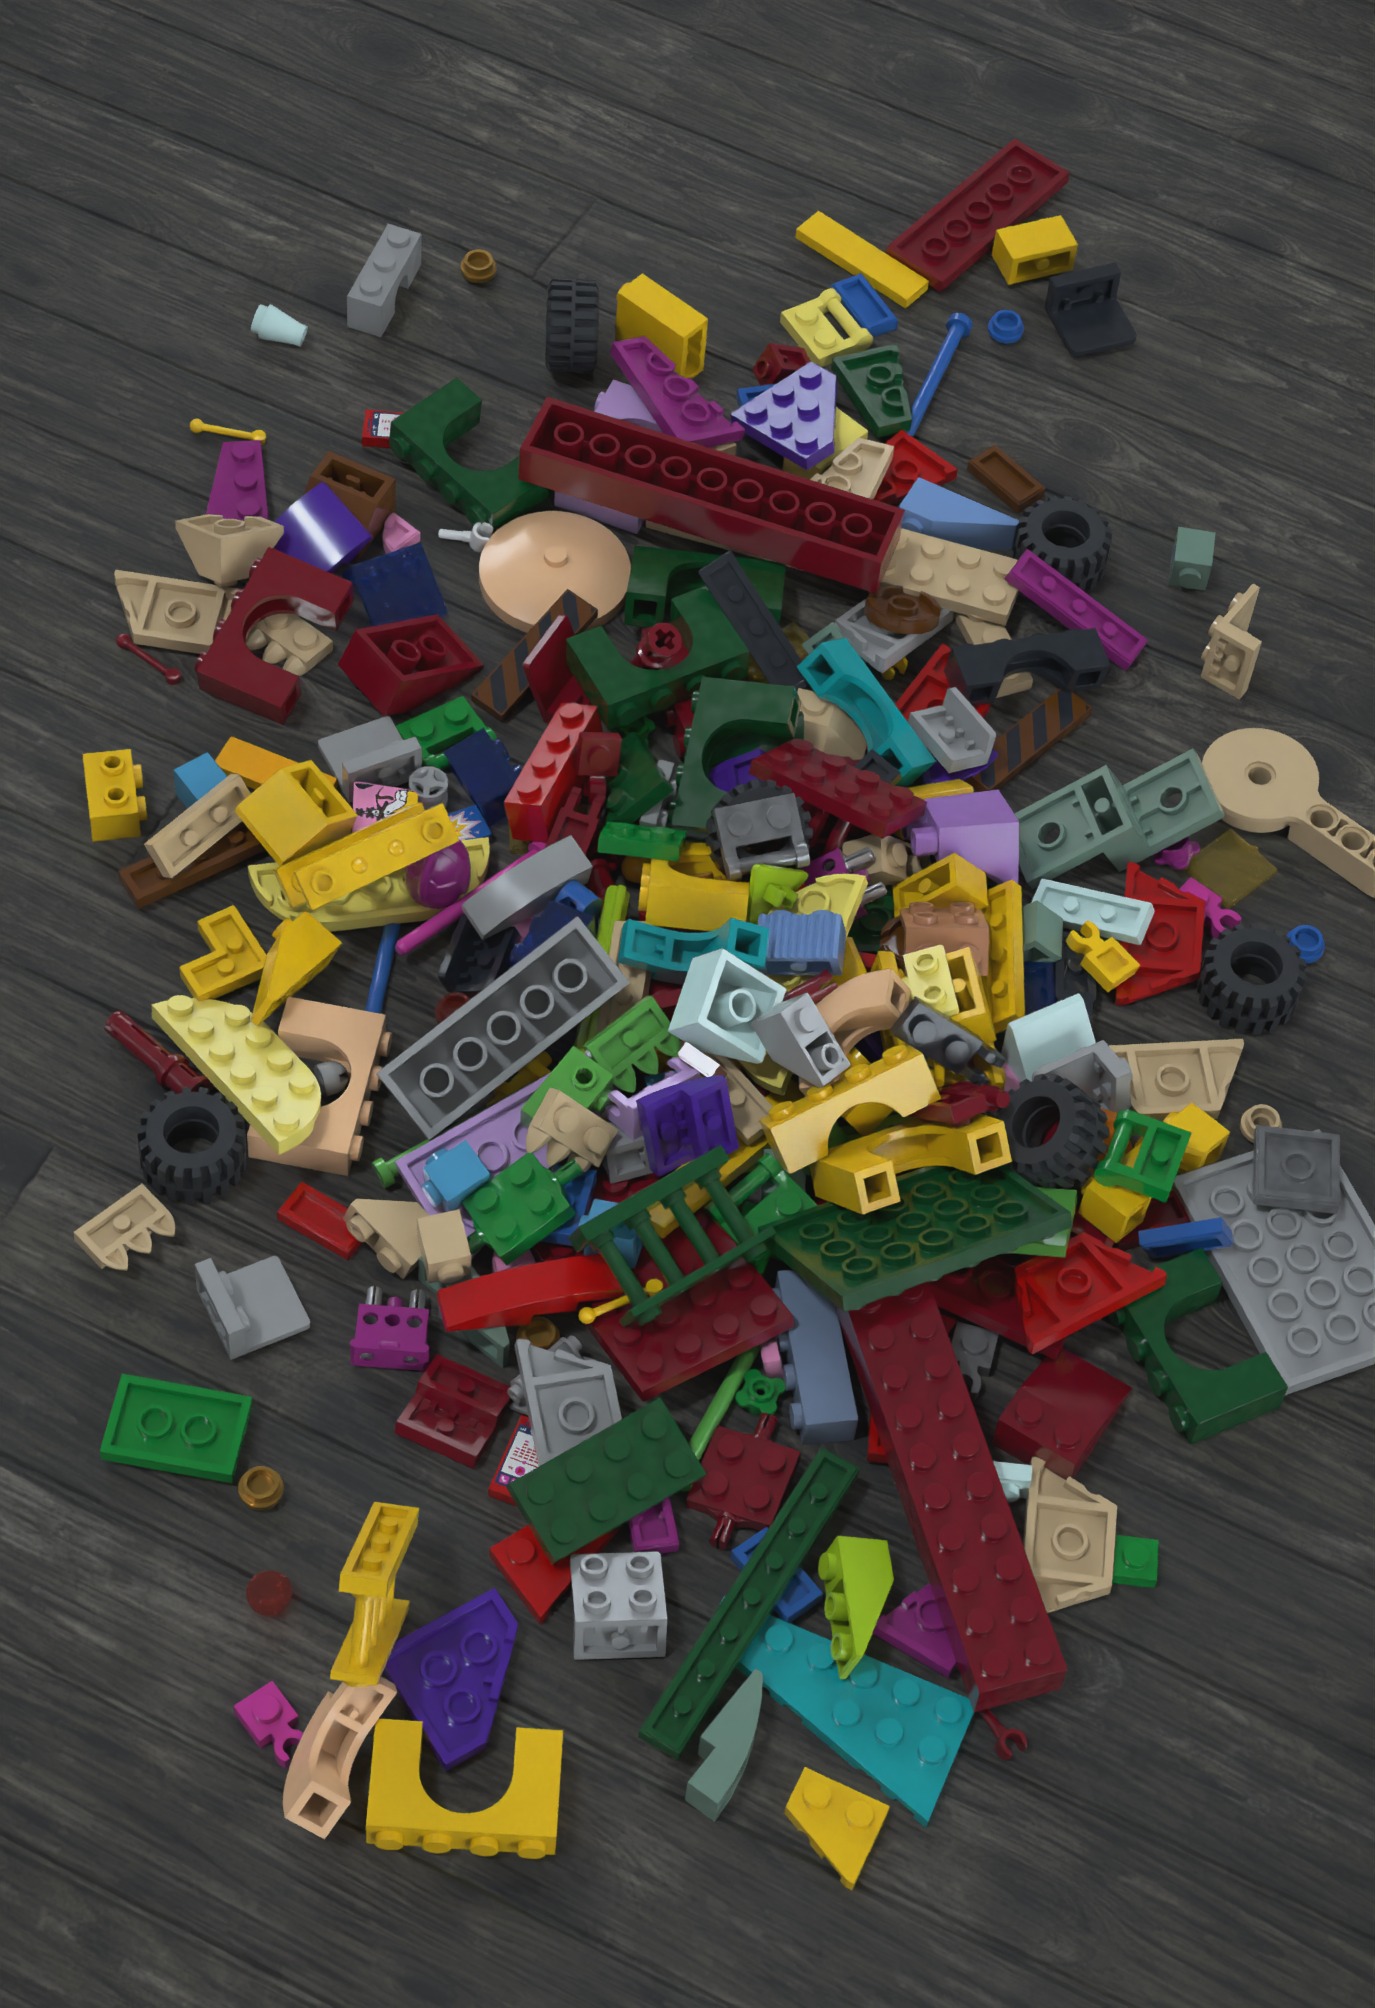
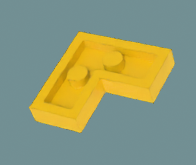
M234 905L197 921L198 931L212 953L179 967L180 977L193 998H196L198 1002L207 999L214 1000L261 979L267 955Z

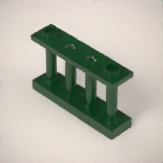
M721 1145L578 1226L568 1237L577 1253L588 1246H591L593 1251L598 1250L630 1300L633 1308L619 1319L623 1328L636 1320L640 1326L645 1325L663 1313L659 1306L743 1257L745 1262L749 1263L769 1250L765 1243L776 1234L774 1228L771 1226L761 1233L754 1235L720 1181L722 1174L719 1170L730 1160ZM695 1184L698 1185L700 1190L705 1188L740 1244L721 1256L717 1253L684 1200L687 1197L684 1191ZM661 1204L665 1210L670 1209L705 1265L686 1277L680 1271L649 1221L652 1217L649 1211ZM624 1225L628 1227L629 1231L635 1230L669 1287L648 1298L613 1241L616 1238L613 1232Z

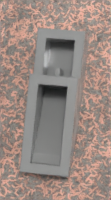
M572 835L527 858L499 876L464 902L461 909L481 939L484 940L552 907L553 900L570 881L578 880L583 885L588 883L593 866Z

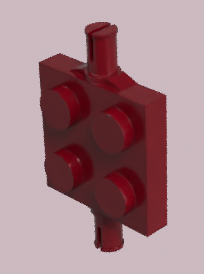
M768 1413L760 1415V1420L754 1434H744L718 1425L701 1463L706 1475L693 1483L686 1501L687 1508L708 1514L717 1521L713 1534L709 1539V1543L717 1548L718 1543L719 1549L724 1550L727 1548L728 1541L735 1527L752 1528L759 1531L766 1527L769 1529L782 1508L801 1461V1451L776 1444L770 1440L778 1423V1419L772 1414L769 1420Z

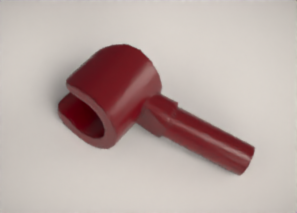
M990 1708L978 1711L997 1739L995 1752L1000 1759L1009 1760L1013 1756L1010 1749L1006 1747V1739L1013 1741L1021 1752L1025 1750L1027 1739L1022 1731L1014 1728L1007 1730Z

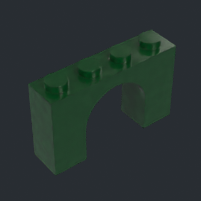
M456 377L391 421L389 446L397 457L404 458L416 470L421 479L429 481L438 489L449 504L455 505L461 510L473 526L478 522L490 524L493 527V535L504 524L524 515L554 494L555 491L519 480V456L503 467L491 471L470 470L460 466L449 457L445 448L480 423L482 399Z
M635 545L627 588L624 625L649 628L658 623H663L665 608L671 599L706 586L698 571L722 555ZM735 557L779 625L786 565L775 561Z
M706 586L671 599L670 624L678 629L682 643L689 652L683 661L673 667L662 670H647L630 664L619 654L602 626L566 639V664L591 704L598 706L600 718L608 730L620 725L630 724L637 718L655 711L666 710L673 704L691 698L694 691L700 689L702 677L739 681L741 678L748 676L749 650Z
M702 677L700 689L695 690L692 696L691 710L694 714L692 727H687L684 734V749L687 750L684 764L680 763L676 772V785L679 787L676 801H671L668 811L669 824L672 825L673 829L686 830V840L706 842L705 837L708 836V829L705 828L707 820L712 814L711 810L728 793L715 787L709 779L711 761L723 744L735 737L748 734L794 739L801 707V700L794 686ZM774 840L744 847L772 850Z
M1202 1248L1147 1269L1153 1272L1155 1267L1164 1270L1167 1274L1165 1285L1107 1315L1114 1326L1120 1327L1126 1337V1344L1130 1355L1135 1361L1141 1362L1148 1374L1147 1378L1151 1390L1156 1396L1162 1397L1169 1409L1172 1425L1178 1432H1183L1190 1445L1281 1406L1288 1386L1267 1352L1224 1369L1205 1370L1185 1363L1169 1347L1165 1338L1164 1328L1179 1317L1214 1304L1223 1281Z

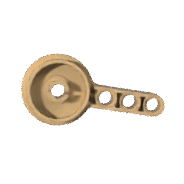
M1262 728L1235 730L1219 737L1210 745L1203 757L1202 765L1226 816L1222 818L1223 821L1235 828L1256 833L1273 832L1290 826L1287 839L1358 889L1375 898V835L1327 803L1319 795L1318 768L1307 749L1285 734Z

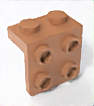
M913 902L909 904V908L900 909V920L905 931L904 955L937 945H943L946 954L970 947L980 976H988L989 926L981 909L974 908V904L970 902L950 903V908H934V904L929 902ZM904 963V974L905 976H907V971Z

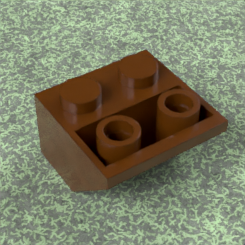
M328 451L310 475L304 495L321 482H325L369 531L373 538L354 557L360 559L384 526L386 519L396 509V479Z

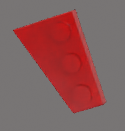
M901 430L885 443L894 446L893 459L873 500L889 505L904 500L918 477L940 486L955 480L958 469Z
M529 1525L489 1548V1557L540 1625L550 1614V1609L562 1594L565 1595L572 1587L571 1555L552 1565ZM623 1525L571 1555L599 1554Z

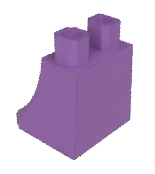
M999 790L923 799L927 801L924 816L902 828L905 840L911 839V849L915 856L933 855L938 862L955 852L984 871L986 876L998 885L1011 879L1018 884L1019 821Z

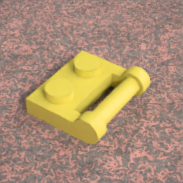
M833 288L823 291L816 299L781 312L780 323L799 347L805 349L811 362L820 367L831 364L832 358L864 351L871 346L874 340L866 328H861L841 304V297ZM830 312L850 338L843 340L823 314Z

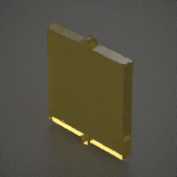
M1229 829L1200 850L1199 853L1193 855L1190 858L1189 865L1183 868L1196 881L1223 898L1222 904L1228 909L1273 877L1278 870L1258 852L1257 846L1248 844L1233 829Z

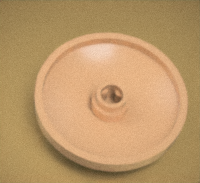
M543 511L513 519L500 527L490 537V541L486 542L480 556L479 585L483 598L490 609L507 624L527 633L559 597L569 589L598 609V617L585 630L588 631L606 624L623 607L627 597L631 564L627 551L621 541L602 524L575 513Z

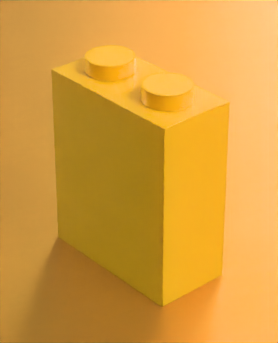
M643 273L632 282L625 283L618 291L616 297L615 342L645 336L676 365L675 372L686 379H693L704 368L708 318Z

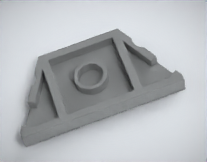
M864 599L837 618L835 623H837L858 655L877 671L883 673L952 622L954 612L943 608L940 611L938 626L930 632L923 634H901L882 629L870 622L864 614L866 599Z
M518 1339L514 1346L538 1466L622 1419L611 1365L592 1359L581 1360L574 1354L559 1349L556 1352L530 1345L531 1341Z

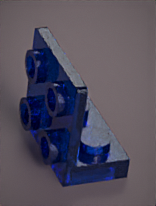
M421 542L353 565L341 574L343 579L352 582L353 587L357 586L372 626L436 614L443 617L447 614V608Z

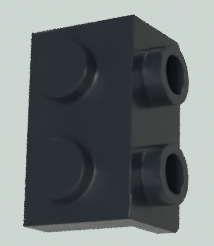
M465 914L461 915L438 972L439 980L454 1002L471 1000L509 970L522 937L515 926H511L482 940Z

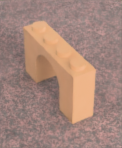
M288 997L278 1028V1037L297 1057L322 1062L336 1061L341 1063L346 1068L343 1074L348 1077L349 1085L338 1099L321 1107L320 1114L314 1122L313 1132L302 1143L285 1153L278 1155L250 1125L247 1134L249 1158L348 1176L352 1160L359 1161L362 1154L364 1137L359 1136L362 1125L369 1126L373 1112V1101H369L371 1091H378L380 1088L381 1080L376 1073L383 1067L378 1066L381 1056L388 1057L391 1047L392 1033L386 1032V1015Z

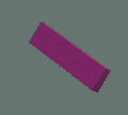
M1026 549L1004 578L1005 581L1069 629L1084 630L1096 628L1107 658L1125 671L1148 642L1144 636L1028 549Z

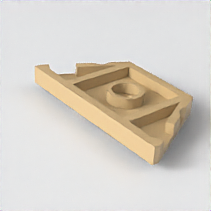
M115 570L114 573L115 585L134 644L201 654L202 651L208 652L213 643L214 630L220 620L226 621L231 612L232 599L239 589Z
M1228 1039L1110 1045L1109 1047L1119 1058H1124L1132 1070L1133 1079L1130 1081L1132 1105L1129 1110L1163 1122L1172 1111L1179 1113L1191 1102L1213 1119H1218L1244 1046V1040Z
M1032 1457L1030 1465H1032V1477L1027 1494L1023 1547L1047 1613L1108 1595L1112 1587L1117 1505L1099 1494L1090 1493L1083 1484L1070 1476L1067 1480L1061 1478L1044 1467L1045 1461L1038 1457Z

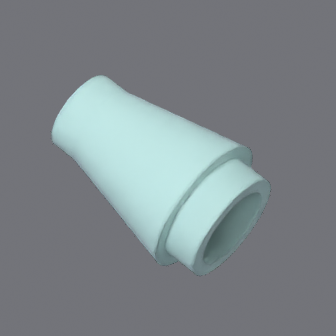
M262 304L259 305L251 325V332L258 334V339L289 343L301 347L308 326L299 323L271 304L268 307Z

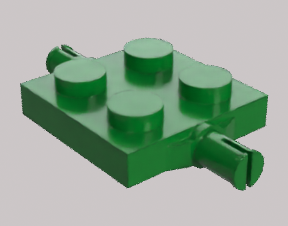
M526 1153L461 1201L473 1218V1225L476 1230L467 1237L471 1255L484 1245H487L496 1251L507 1266L575 1216L576 1212L567 1201L566 1192L563 1187L584 1173L576 1160L572 1158V1160L552 1173L551 1170L541 1165L533 1153Z

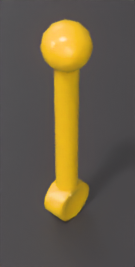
M193 419L189 424L190 430L194 433L206 431L247 440H261V446L266 443V433L262 430H255L252 433L204 424L200 419Z
M658 1279L649 1280L646 1283V1287L643 1288L649 1297L664 1290L663 1283ZM625 1295L593 1309L584 1307L580 1310L578 1317L582 1323L590 1324L594 1322L596 1316L631 1302Z

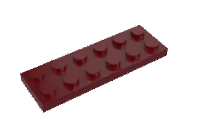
M1014 138L886 246L885 253L929 281L928 285L941 292L993 247L996 230L1019 225L1068 183L1070 172Z

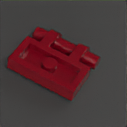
M959 1081L949 1084L944 1088L937 1087L941 1099L928 1104V1106L908 1115V1117L920 1118L923 1123L939 1121L947 1123L948 1127H961L971 1123L972 1116L987 1110L993 1111L998 1108L1007 1107L1010 1102V1096L1006 1091H1001L995 1085L984 1084L977 1086L972 1082Z

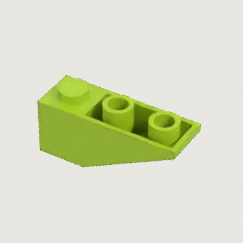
M837 1536L827 1551L820 1557L818 1571L820 1578L824 1580L826 1590L824 1610L826 1618L830 1620L833 1636L831 1656L837 1662L839 1679H846L863 1657L894 1581L887 1540Z

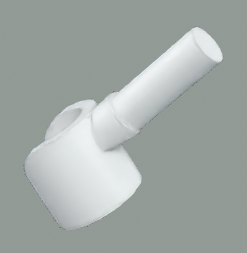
M478 522L473 526L472 532L440 529L439 538L468 542L474 551L482 552L486 542L490 541L493 527L486 522L482 524Z

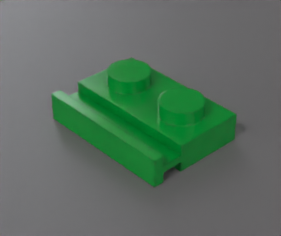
M607 821L606 826H604L599 835L598 852L678 862L683 852V847L685 848L687 831Z

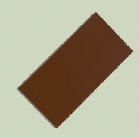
M996 445L968 461L967 471L1017 514L1044 497L1046 488Z

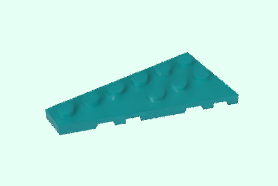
M770 1615L737 1669L746 1676H750L755 1668L762 1672V1686L770 1692L771 1698L782 1707L786 1705L802 1719L804 1726L856 1770H863L881 1786L880 1790L893 1801L897 1799L914 1814L913 1818L926 1828L974 1714L969 1698L866 1655H863L846 1679H839L837 1662L831 1656V1640Z

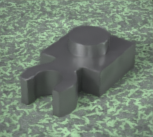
M957 1321L951 1345L964 1382L971 1388L970 1398L972 1401H975L981 1387L979 1375L989 1376L999 1334L989 1329Z

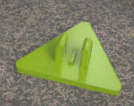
M755 864L751 869L746 922L758 925L759 915L762 913L768 915L773 906L779 908L782 904L786 908L792 909L798 897L796 891L807 880L808 873L798 869Z

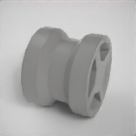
M435 767L418 768L411 774L409 790H414L418 793V802L422 803L424 809L427 810L440 803H443L446 809L448 805V778L446 774Z

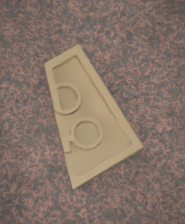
M857 438L832 460V466L822 475L817 473L810 480L874 499L893 459L894 446Z

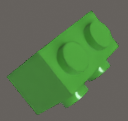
M573 1046L521 1108L520 1123L527 1129L529 1128L549 1088L560 1090L594 1113L596 1111L601 1114L611 1103L607 1094L613 1090L614 1075Z

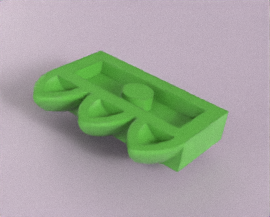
M646 996L585 1043L582 1048L589 1058L614 1075L613 1084L616 1087L627 1092H634L636 1089V1077L632 1064L645 1073L656 1075L658 1073V1058L654 1047L666 1055L679 1057L678 1052L681 1049V1043L678 1037L668 1032L671 1022L652 996Z

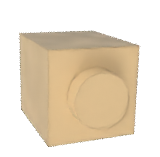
M460 1209L417 1218V1238L428 1283L437 1281L453 1283L461 1280L466 1275H470L471 1253Z

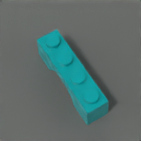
M847 638L822 642L797 666L819 698L836 704L856 722L866 739L868 752L873 749L901 773V780L895 786L905 787L911 785L936 762Z

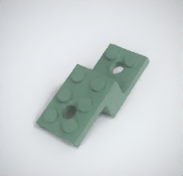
M1193 748L1124 785L1105 765L1015 813L1019 821V865L1026 882L1032 889L1039 886L1041 879L1051 880L1101 853H1104L1118 871L1121 872L1127 868L1128 862L1138 863L1226 816L1201 760ZM1178 793L1183 794L1181 802L1176 807H1165L1166 801L1170 796ZM1060 829V835L1056 841L1044 844L1045 835L1049 831Z

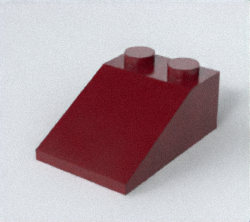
M436 614L356 629L338 666L345 672L350 681L371 701L374 708L385 717L416 709L480 672L484 664L442 618Z
M1062 1347L1056 1360L1046 1356L1020 1386L999 1417L991 1444L1027 1465H1030L1032 1457H1038L1045 1461V1468L1061 1478L1067 1480L1070 1476L1074 1479L1130 1394L1132 1387Z

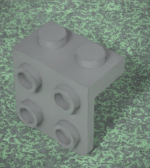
M1104 1040L1088 1047H1082L1075 1053L1053 1063H1047L1032 1075V1082L1034 1076L1044 1074L1047 1077L1050 1074H1056L1063 1079L1067 1078L1101 1105L1100 1108L1118 1113L1121 1110H1129L1132 1105L1130 1099V1081L1133 1079L1132 1070L1128 1062L1124 1058H1119Z

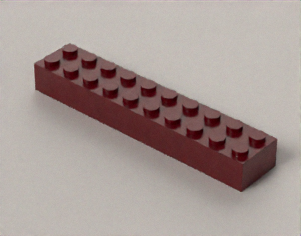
M550 397L545 399L520 447L519 480L872 593H877L900 540L904 509Z
M929 1282L905 1289L899 1295L886 1296L867 1303L865 1307L859 1310L843 1312L836 1306V1312L973 1712L1061 1689L1067 1667Z

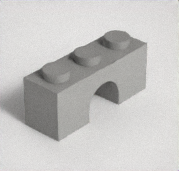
M387 224L347 295V327L382 337L395 313V298L398 287L401 286L408 289L421 266V233Z

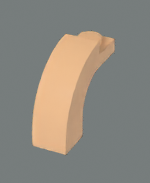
M892 969L879 970L857 976L843 983L823 998L816 1007L843 1053L847 1056L853 1046L862 1038L879 1030L890 1029L909 1005L911 989ZM840 1074L836 1076L834 1079H832L829 1083L832 1084L838 1081ZM799 1076V1090L807 1096L806 1092L815 1085Z
M383 1677L380 1678L377 1686L369 1685L363 1688L350 1687L342 1682L334 1694L329 1691L327 1692L308 1723L289 1767L283 1793V1810L286 1819L325 1840L351 1803L348 1781L352 1764L367 1734L396 1695L397 1690L394 1683Z

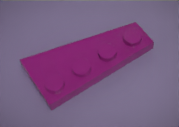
M642 336L613 342L610 351L611 356L664 434L705 447L742 441L745 429L738 422L731 424L723 416L724 409L715 401H706L698 393L699 386L690 378L686 379L675 372L676 365L648 338Z
M261 440L223 442L206 514L223 515V519H238L244 521L245 516L262 517L268 520Z

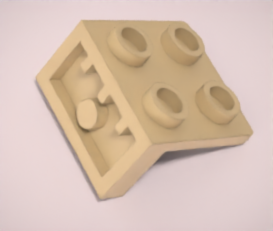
M1252 584L1244 594L1237 593L1230 603L1228 613L1224 617L1219 615L1214 620L1208 631V635L1212 637L1211 641L1201 656V660L1205 662L1201 678L1237 699H1240L1248 689L1262 641L1247 632L1260 589L1255 584Z

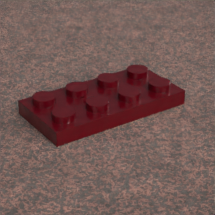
M794 738L752 759L750 765V775L764 782L767 780L776 781V786L781 788L786 785L792 789L790 794L795 793V797L800 796L802 800L882 839L923 817L927 801L914 796L910 789L893 786L881 780L878 774L847 764L844 758L837 755H828L814 748L812 743L803 739Z

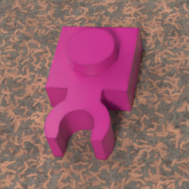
M1192 877L1179 889L1183 892H1190L1206 901L1204 925L1210 929V934L1213 938L1218 939L1219 933L1227 929L1222 925H1228L1232 929L1233 926L1240 925L1242 919L1240 915L1233 910L1221 909L1223 898Z
M271 1681L233 1706L234 1714L259 1748L272 1741L275 1759L281 1767L286 1769L290 1766V1759L284 1752V1749L289 1745L298 1746L303 1732L291 1729L299 1723L298 1714L275 1683Z

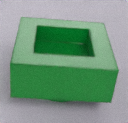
M1115 1535L1112 1583L1154 1588L1157 1582L1159 1540Z

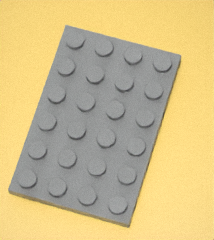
M1253 1151L1175 1177L1171 1190L1175 1191L1191 1222L1222 1217L1232 1230L1233 1245L1231 1247L1206 1250L1204 1252L1223 1281L1222 1286L1260 1354L1267 1352L1286 1382L1288 1389L1285 1395L1375 1364V1224L1341 1165L1340 1207L1337 1214L1253 1204Z

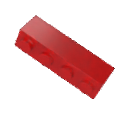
M561 703L504 801L513 839L547 843L561 807H565L573 786L581 788L585 781L586 775H578L575 770L579 732H603L598 706Z

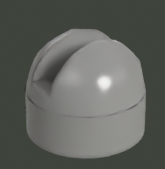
M327 1061L314 1066L315 1077L323 1097L337 1094L348 1083V1077H339L340 1074L346 1071V1068L339 1062Z

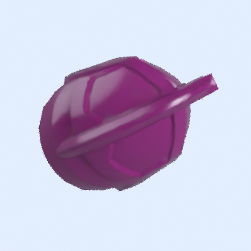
M460 839L458 842L404 867L407 890L411 898L424 907L433 909L448 907L460 895L467 893L469 889L471 863L467 848Z

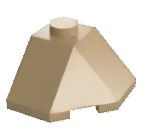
M206 514L175 521L176 530L198 574L213 580L215 585L224 587L234 586L237 584V580L249 578V571L255 559H262L267 548H274L284 533L283 525L262 517L245 516L244 521L238 519H223V515Z
M798 688L797 693L801 700L800 711L804 714V740L809 741L813 744L814 748L828 755L848 756L852 760L862 759L865 755L867 742L856 722L839 706L819 698L814 691Z

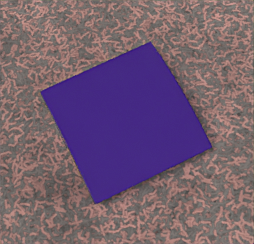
M321 482L307 492L274 521L284 526V533L274 546V549L329 573H333L341 563L348 564L373 538L369 531L325 482Z
M722 1075L704 1077L672 1085L636 1100L649 1167L658 1177L697 1159L719 1145L723 1147L726 1154L739 1149L727 1080Z

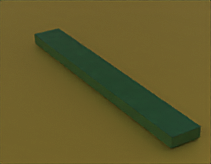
M822 1447L819 1449L639 1730L638 1738L679 1760L859 1475V1467Z

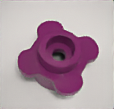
M1188 836L1155 853L1153 856L1154 862L1157 865L1168 864L1169 867L1175 869L1186 868L1189 865L1190 858L1200 852V845L1196 841L1190 842Z

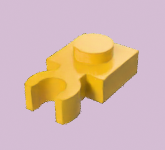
M1089 920L1083 924L1080 930L1086 938L1079 936L1075 930H1072L1068 935L1066 943L1069 948L1074 952L1085 955L1080 965L1107 992L1134 975L1140 966L1113 937L1104 942L1100 938L1098 927Z

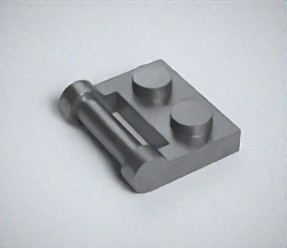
M795 793L717 808L712 811L728 881L742 880V875L751 874L752 867L757 863L778 867L795 864L796 868L810 865L809 851L804 840ZM789 837L790 849L738 859L735 848Z

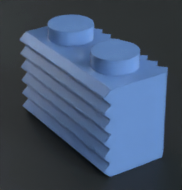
M776 910L768 915L763 913L759 915L758 925L770 928L765 967L760 971L762 974L818 975L827 969L831 975H843L846 930L840 914H834L827 910H817L809 915L804 913L798 915L786 910Z

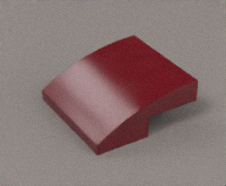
M436 1354L418 1380L415 1395L397 1419L394 1433L474 1469L512 1401L507 1393L511 1386Z

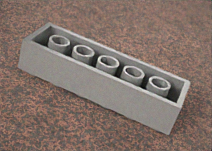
M577 916L387 1064L376 1075L426 1139L430 1140L630 982Z

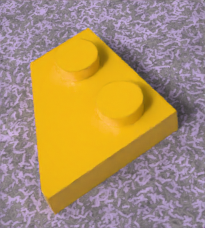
M804 1767L785 1807L784 1814L798 1831H802L808 1836L810 1845L821 1859L825 1857L839 1873L841 1883L846 1888L853 1890L886 1819L890 1806Z

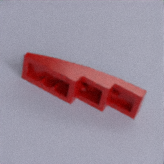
M592 1254L529 1264L480 1276L439 1289L436 1296L445 1331L449 1332L528 1325L533 1315L572 1312L576 1310L578 1303L582 1301L620 1298L623 1289L601 1254Z

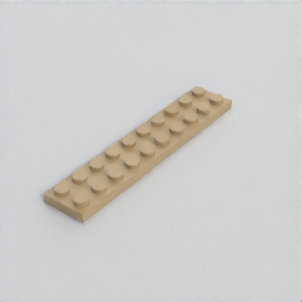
M646 520V528L772 561ZM901 529L900 540L879 587L904 586V593L919 596L921 591L935 598L942 609L968 616L972 614L982 617V620L1006 626L1019 590L1005 581L1004 578L1018 560Z

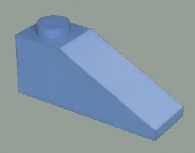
M918 477L899 508L905 510L902 529L978 549L1012 550L1015 545L1019 520Z

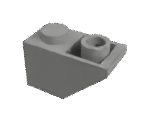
M808 992L778 1003L751 1023L774 1062L818 1088L825 1086L851 1066Z

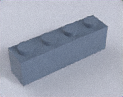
M794 1270L777 1271L775 1288H772V1290L794 1316V1327L775 1336L779 1352H785L787 1364L782 1366L785 1391L792 1390L794 1403L789 1405L791 1427L793 1430L799 1429L802 1445L854 1440L858 1415L836 1305Z

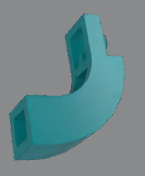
M730 918L720 928L710 932L683 933L628 919L623 924L617 963L650 971V979L684 985L693 958L723 948L760 972L765 967L770 928Z

